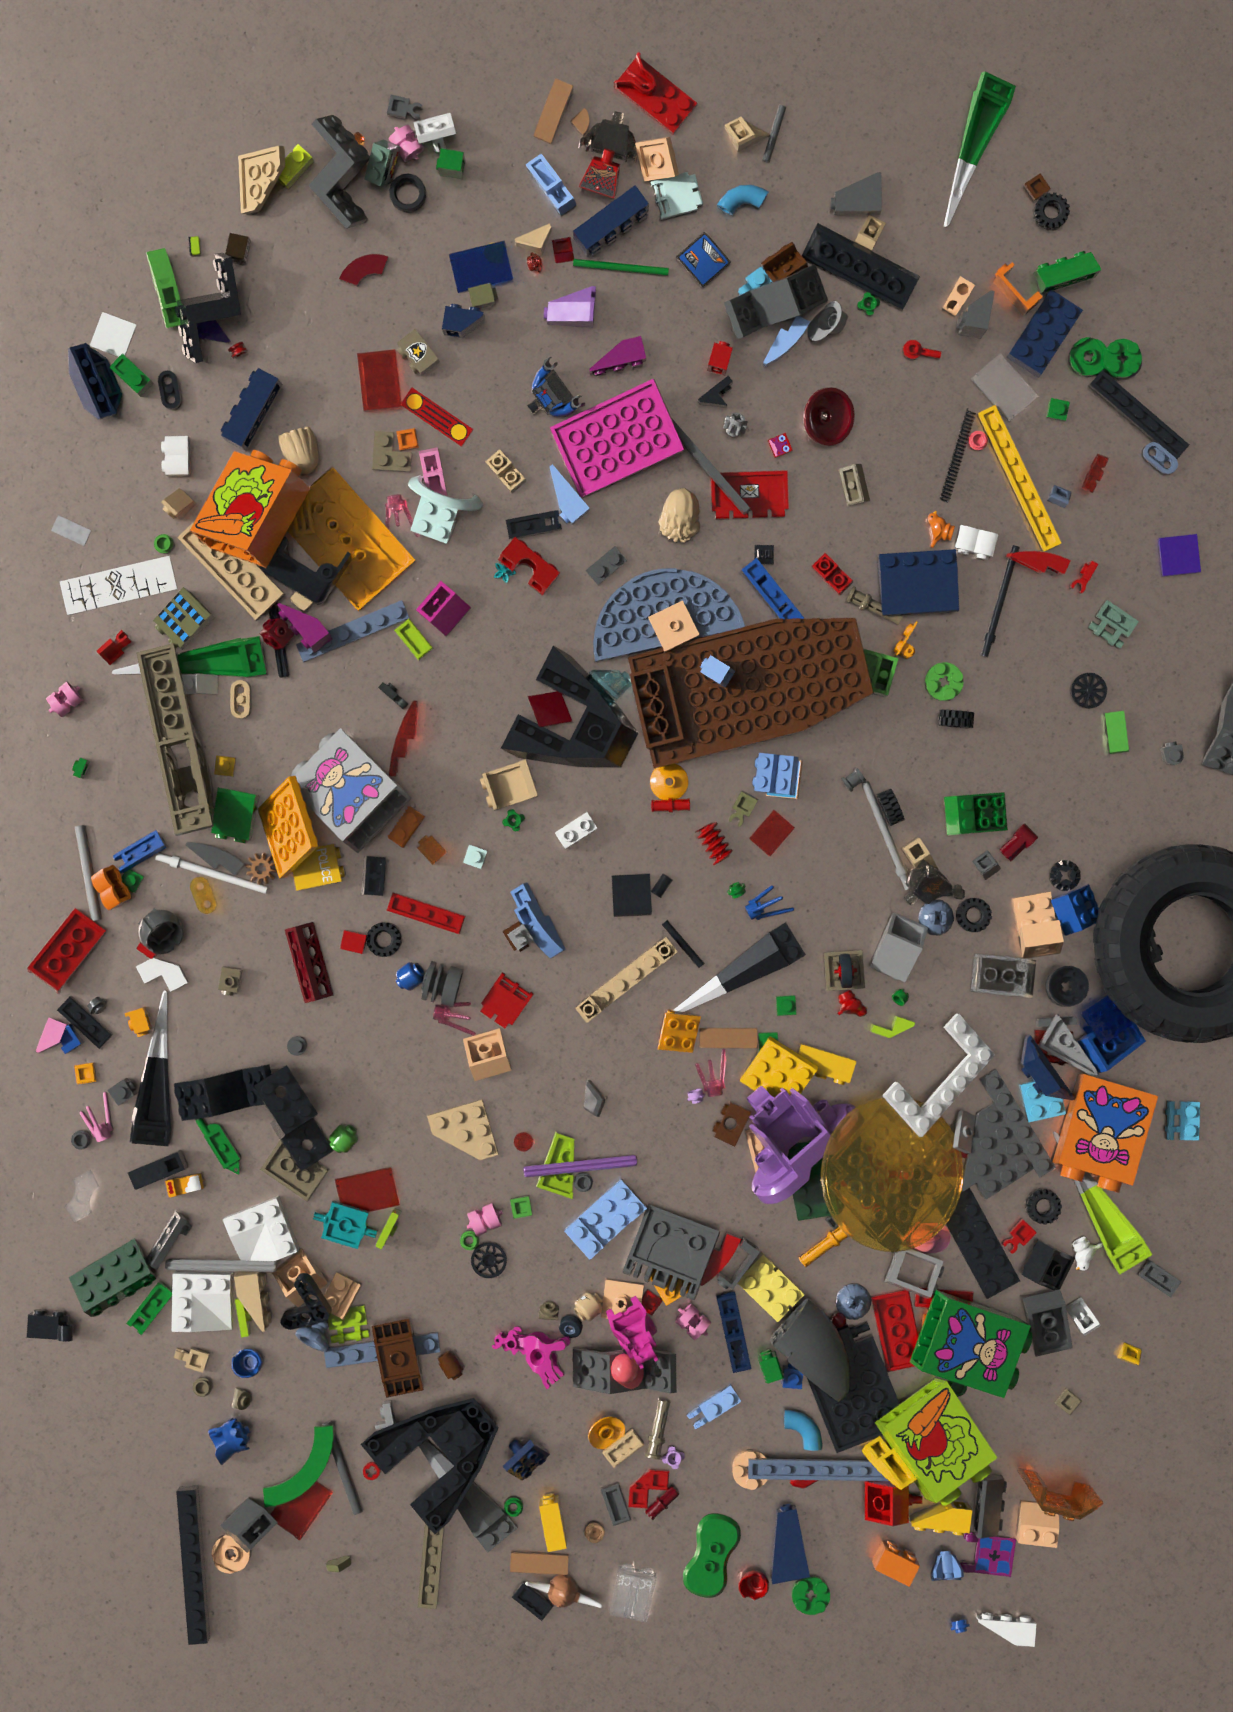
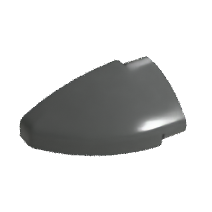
M807 1298L773 1333L770 1340L776 1349L788 1357L787 1360L791 1365L840 1403L850 1390V1365L847 1351L841 1335L829 1316Z

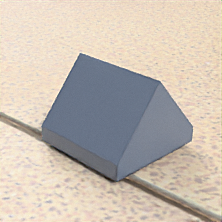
M1054 485L1047 501L1065 508L1069 503L1072 492Z

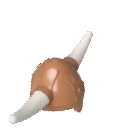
M557 1575L549 1584L528 1581L525 1583L526 1586L546 1592L549 1600L559 1608L570 1606L574 1602L598 1608L603 1607L599 1602L578 1592L577 1583L569 1575Z

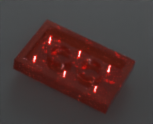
M396 350L357 353L364 412L402 408Z

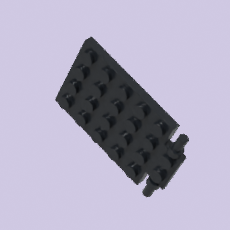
M868 1323L858 1327L852 1326L849 1328L847 1324L842 1328H837L844 1342L850 1365V1390L840 1403L808 1379L836 1453L882 1436L883 1434L875 1422L899 1405L873 1335L854 1342V1338L859 1337L858 1334L870 1330Z

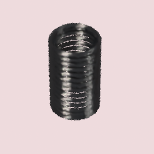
M662 874L651 892L662 898V895L669 887L668 885L673 880Z

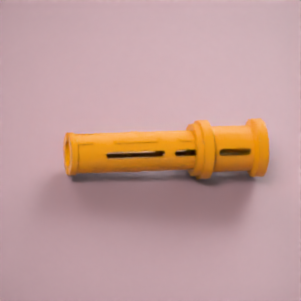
M841 1222V1226L833 1232L829 1231L824 1240L799 1257V1260L805 1267H808L834 1246H840V1243L847 1237H852L853 1233L844 1222Z

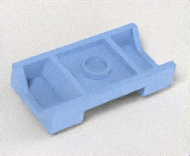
M620 1179L564 1229V1232L590 1260L630 1222L643 1213L647 1206Z

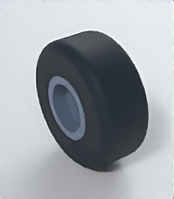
M565 1316L559 1324L561 1334L569 1338L578 1337L583 1328L582 1322L575 1316Z

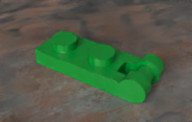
M159 1281L126 1324L136 1328L137 1332L142 1335L172 1297V1290ZM139 1316L145 1320L143 1324L137 1320Z

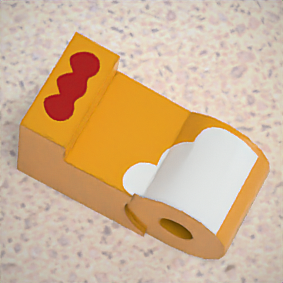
M201 1173L170 1178L165 1181L169 1198L205 1188Z

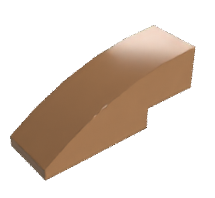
M555 78L534 133L535 138L552 144L574 90L573 85Z

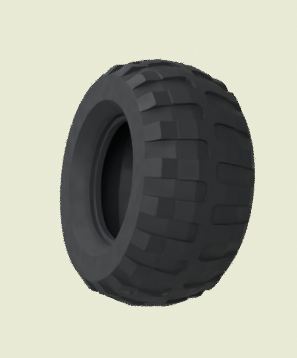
M1203 844L1171 846L1140 858L1112 884V888L1099 907V914L1093 932L1096 970L1104 985L1103 988L1111 1001L1115 1003L1126 1018L1142 1029L1172 1041L1185 1043H1208L1233 1036V962L1224 976L1214 984L1199 990H1180L1167 982L1157 970L1151 956L1150 938L1154 924L1160 914L1175 901L1189 896H1202L1215 902L1227 913L1233 923V852L1221 847Z

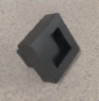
M754 545V559L757 558L762 565H773L774 545Z

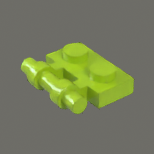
M365 1304L350 1307L344 1320L330 1314L328 1319L329 1331L337 1329L338 1335L330 1336L331 1343L339 1342V1344H344L345 1341H362L363 1338L370 1337L369 1330L361 1331V1325L368 1324ZM354 1327L355 1332L344 1334V1328Z

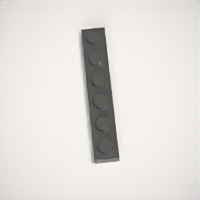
M994 1069L981 1077L979 1080L1006 1121L1038 1177L1040 1178L1055 1169L1054 1163L998 1071Z

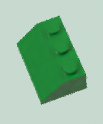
M1085 251L1074 254V258L1067 259V257L1056 260L1055 264L1049 265V263H1044L1037 266L1038 269L1034 272V276L1042 295L1048 293L1051 289L1055 291L1095 278L1101 271V268L1092 252L1085 253Z

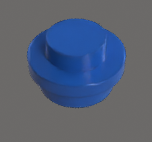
M966 1619L951 1622V1630H955L956 1633L966 1632V1627H970Z

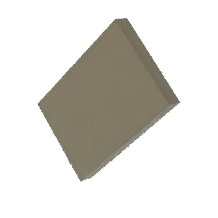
M281 1140L260 1169L307 1202L329 1171L327 1167L317 1161L300 1172Z

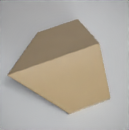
M742 117L724 125L737 152L770 136L769 133L744 121Z
M550 223L515 238L516 246L542 256L552 231Z

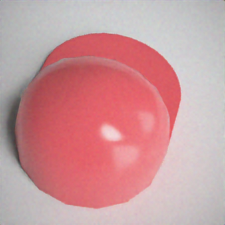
M624 1353L616 1356L611 1366L613 1378L624 1387L634 1389L642 1382L644 1370L640 1369L635 1358L630 1359L628 1354Z

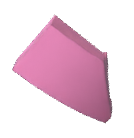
M48 1018L36 1052L41 1053L51 1047L58 1046L67 1024Z

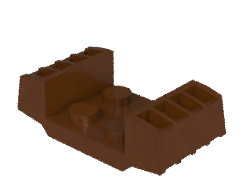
M411 1319L371 1326L386 1398L423 1391L424 1382L422 1371L420 1372Z

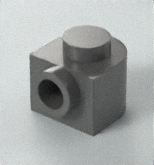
M1175 741L1165 743V748H1160L1162 759L1167 765H1177L1182 762L1184 758L1182 744L1177 745Z

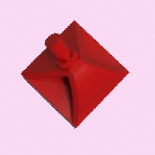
M865 1481V1520L889 1526L909 1523V1506H912V1504H922V1496H912V1494H909V1486L900 1490L890 1481Z

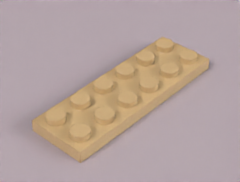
M193 523L177 537L256 621L285 595L256 564L207 547L190 531Z

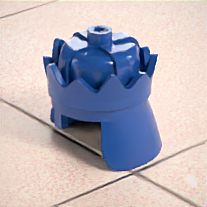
M233 1417L224 1425L208 1431L216 1447L215 1456L221 1465L235 1453L250 1449L247 1447L250 1441L248 1434L251 1433L249 1427H244L243 1423L237 1421L236 1418L233 1419Z

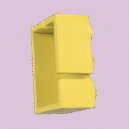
M763 1252L756 1257L738 1282L777 1322L790 1310L789 1305L793 1307L804 1296V1292L783 1271L776 1267Z

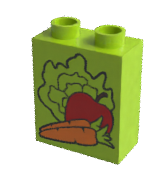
M935 1378L875 1422L891 1448L895 1449L917 1478L914 1483L924 1498L934 1503L940 1501L943 1506L952 1503L962 1494L958 1487L967 1480L971 1479L973 1483H977L986 1478L992 1472L989 1464L997 1459V1456L945 1380Z

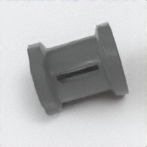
M857 767L853 773L841 778L850 792L861 782H866L865 777Z

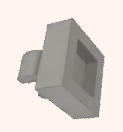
M524 924L507 934L517 950L534 940Z

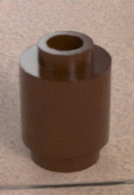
M450 1350L437 1358L438 1364L447 1379L452 1378L456 1380L463 1375L461 1372L464 1370L456 1355L452 1354Z

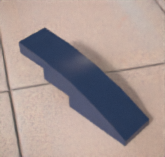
M735 1291L716 1295L732 1371L737 1373L751 1370Z

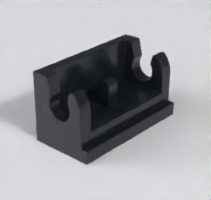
M364 856L361 894L383 896L386 857Z

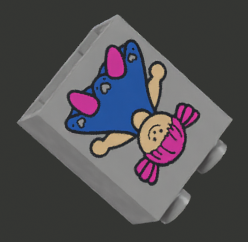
M341 728L336 733L326 735L319 743V750L309 761L300 762L292 771V776H296L297 782L301 787L303 800L308 807L346 845L357 853L411 799Z

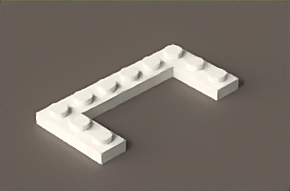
M955 1014L944 1028L967 1053V1056L928 1100L920 1107L898 1082H894L882 1095L919 1137L925 1135L995 1056L960 1014Z

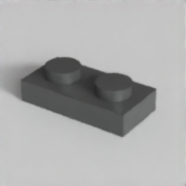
M614 546L591 565L586 572L599 585L625 564L627 560Z
M1150 1260L1146 1262L1138 1276L1169 1297H1172L1181 1284L1180 1280Z

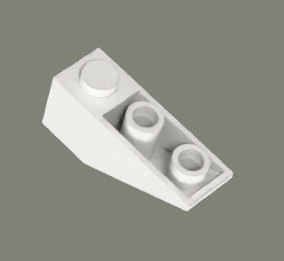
M982 1613V1615L976 1616L980 1624L1012 1644L1035 1647L1036 1622L1032 1617L1022 1615L1020 1618H1013L1009 1614H1001L1000 1617L993 1616L992 1613Z

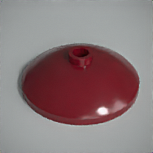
M827 387L816 391L809 398L805 406L804 426L810 438L818 444L832 446L842 442L849 435L854 424L855 412L851 399L845 392L837 388Z

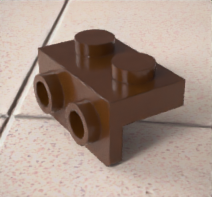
M793 242L784 245L779 251L767 257L761 263L763 270L772 282L809 267Z

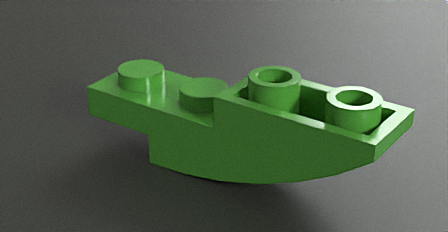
M162 248L146 252L165 327L170 328L181 325L180 318H177L175 306H177V300H180L166 249Z

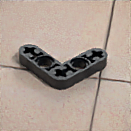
M306 1273L299 1274L294 1286L306 1306L287 1310L283 1313L280 1323L288 1330L324 1322L329 1319L332 1312L331 1306L311 1275ZM309 1295L316 1296L317 1300L311 1299ZM302 1313L308 1314L310 1318L303 1317Z

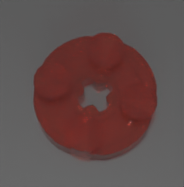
M1100 454L1095 456L1089 473H1087L1083 482V489L1091 493L1094 492L1097 486L1095 481L1101 480L1104 473L1101 468H1105L1108 457Z

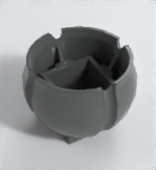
M154 908L138 923V934L141 943L154 954H166L173 951L174 945H179L183 939L184 934L181 921L170 911Z

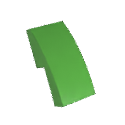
M1124 711L1105 713L1110 754L1129 752Z

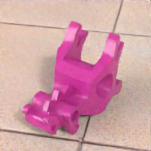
M634 1296L630 1298L633 1306L627 1308L626 1312L614 1314L611 1308L606 1311L611 1331L618 1339L621 1347L625 1349L629 1358H635L640 1369H643L642 1363L652 1358L655 1362L658 1361L653 1350L657 1346L653 1338L654 1334L657 1333V1328L638 1298Z
M519 1326L510 1330L508 1335H505L504 1332L499 1333L494 1339L495 1344L492 1345V1348L498 1349L502 1346L504 1351L511 1350L513 1355L519 1350L523 1355L526 1354V1362L533 1372L539 1374L546 1389L551 1387L548 1379L553 1385L560 1379L559 1376L565 1375L558 1364L556 1351L564 1350L566 1346L570 1345L571 1339L569 1337L551 1339L540 1331L521 1335L519 1332L522 1331V1328Z

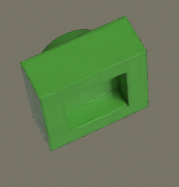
M529 1196L510 1199L513 1219L533 1215Z

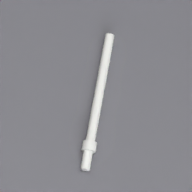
M161 853L156 855L155 860L170 864L174 868H184L266 894L268 889L264 885H258L242 878L180 860V857L174 855L172 857Z

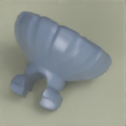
M931 900L921 907L918 920L920 924L928 927V934L939 936L951 929L954 915L948 903L943 900Z
M848 1284L839 1290L835 1303L839 1313L844 1314L849 1320H857L868 1313L872 1300L870 1293L865 1287L859 1284Z
M326 1321L313 1324L311 1327L299 1328L295 1333L300 1341L313 1349L324 1352L329 1348V1342L324 1335L325 1330L329 1327Z

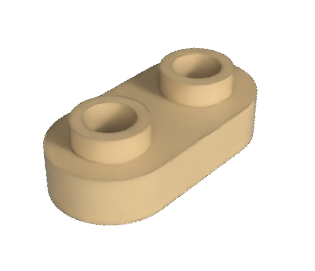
M237 680L231 685L230 694L231 713L239 719L246 718L251 710V689L249 684L243 680ZM244 687V692L239 694L238 688ZM239 706L244 707V711L242 713L238 712Z

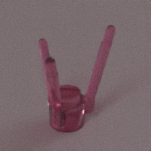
M396 494L386 497L385 526L388 530L390 510L391 513H394L396 526L399 527L398 512L402 511V507L412 527L413 520L407 508L406 500H402V495Z
M459 1002L455 1003L454 1007L470 1006L471 1003ZM435 1005L433 1019L438 1020V1023L448 1025L473 1036L476 1035L475 1032L447 1021L450 1017L470 1020L471 1017L451 1013V1009L448 1006Z
M722 1049L720 1082L719 1079H715L711 1060H708L711 1080L707 1082L699 1064H695L704 1092L708 1093V1097L723 1094L722 1089L725 1088V1049Z

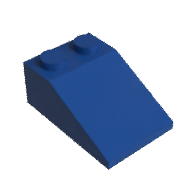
M1119 1012L1087 1032L1077 1042L1098 1073L1110 1070L1145 1043L1146 1040L1137 1025Z

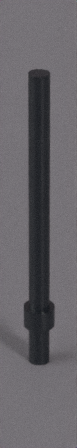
M1012 545L1010 553L1019 552L1020 547ZM1008 559L988 632L984 635L983 641L985 642L981 652L983 657L988 658L991 645L996 639V628L1015 566V561Z

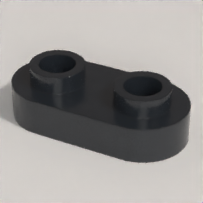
M163 371L158 376L161 401L167 409L174 410L181 404L178 378L172 371ZM167 378L172 379V382L170 384L165 383V380ZM170 397H175L174 403H169Z

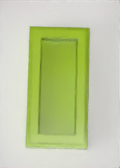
M410 619L394 630L418 660L434 649Z

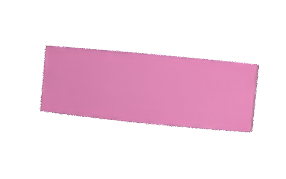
M438 447L419 451L425 486L437 493L448 496Z

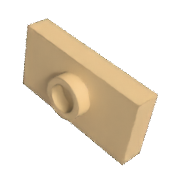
M631 1429L603 1450L602 1453L613 1468H615L644 1446V1443L634 1429Z

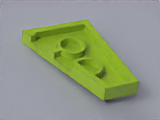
M555 1132L544 1164L573 1162L574 1138ZM573 1173L540 1176L536 1187L573 1199L574 1175Z

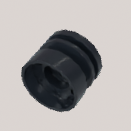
M1063 966L1054 970L1048 976L1045 983V991L1048 998L1054 1004L1061 1007H1070L1081 1003L1086 998L1089 991V981L1086 974L1079 968ZM1068 982L1070 990L1063 991L1062 983Z

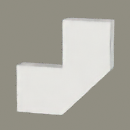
M153 958L136 966L144 984L161 975L170 992L188 983L180 966Z

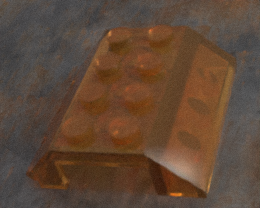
M1018 1468L1019 1475L1046 1515L1055 1516L1058 1514L1069 1521H1074V1519L1081 1520L1103 1505V1501L1090 1485L1086 1486L1084 1483L1074 1481L1071 1496L1048 1491L1047 1486L1037 1472Z

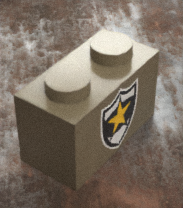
M416 329L397 342L399 346L397 351L403 359L406 357L411 362L409 366L415 374L419 372L422 376L439 363L437 356Z

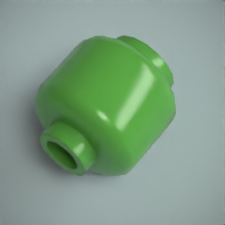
M339 1125L329 1137L330 1146L338 1153L349 1152L358 1141L356 1129L351 1125Z

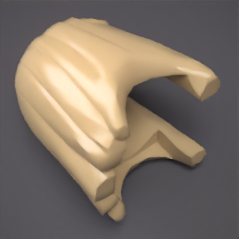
M307 426L304 429L298 428L297 430H291L290 433L286 432L279 435V444L285 459L300 467L302 470L301 474L313 472L318 464L319 452L317 439L311 428Z

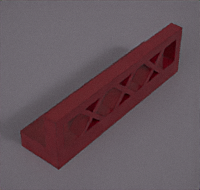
M310 922L285 929L304 1003L334 996L314 923ZM308 927L310 932L309 939L304 937L303 928ZM310 946L314 948V957L309 955L308 950ZM315 965L320 969L319 976L314 974L313 968ZM320 983L324 985L326 994L320 995L318 988Z

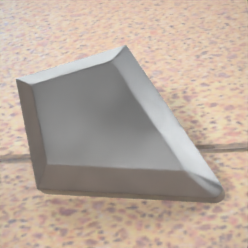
M587 1080L584 1109L594 1116L600 1117L606 1099L592 1081Z

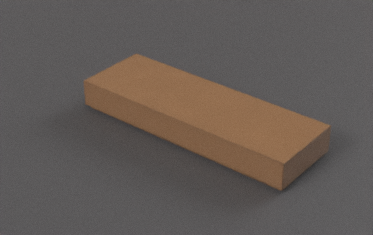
M511 1551L510 1572L568 1575L569 1554Z

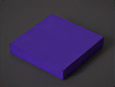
M1197 534L1158 538L1162 577L1201 572Z

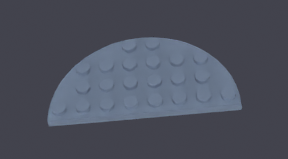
M676 568L652 570L632 578L619 587L605 603L598 617L594 632L595 662L661 648L662 646L648 617L680 601L684 602L699 633V636L692 640L745 627L738 607L729 597L728 593L711 579L693 571L678 570Z

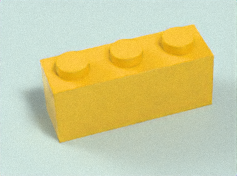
M801 1043L797 1054L818 1066L816 1077L826 1080L828 1076L834 1078L833 1082L845 1085V1082L850 1083L856 1060Z

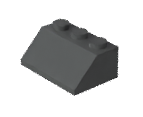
M989 291L970 304L965 311H962L956 325V329H959L958 335L977 339L983 337L988 330L995 291Z
M989 1474L978 1482L973 1531L977 1538L997 1537L998 1532L1002 1531L1003 1520L1000 1519V1513L1004 1512L1005 1507L1002 1494L1006 1493L1007 1482L1004 1481L1002 1475Z

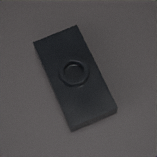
M523 1581L512 1595V1598L542 1621L554 1604L532 1587L526 1586V1582Z

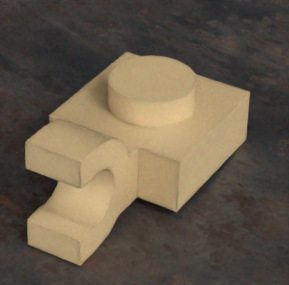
M177 1348L174 1358L186 1361V1368L203 1373L209 1353L191 1348L188 1353Z

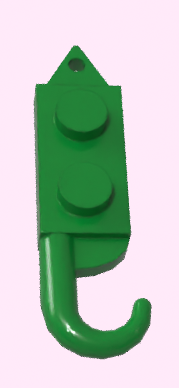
M203 1118L195 1119L222 1167L239 1175L241 1157L222 1126L216 1123L206 1125Z

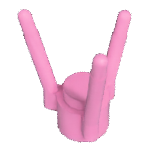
M106 1092L103 1093L107 1126L104 1123L98 1125L90 1106H87L86 1109L94 1127L83 1111H80L81 1117L97 1142L110 1138V1132L113 1131Z

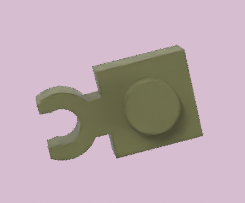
M741 791L732 807L737 811L730 816L729 822L734 817H738L740 819L738 826L740 827L744 823L743 816H750L759 799Z

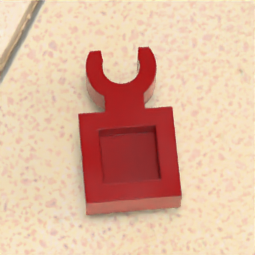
M1021 1219L1009 1232L1013 1237L1004 1240L1002 1245L1005 1247L1008 1243H1012L1013 1248L1010 1252L1013 1254L1017 1251L1019 1243L1025 1246L1037 1232Z

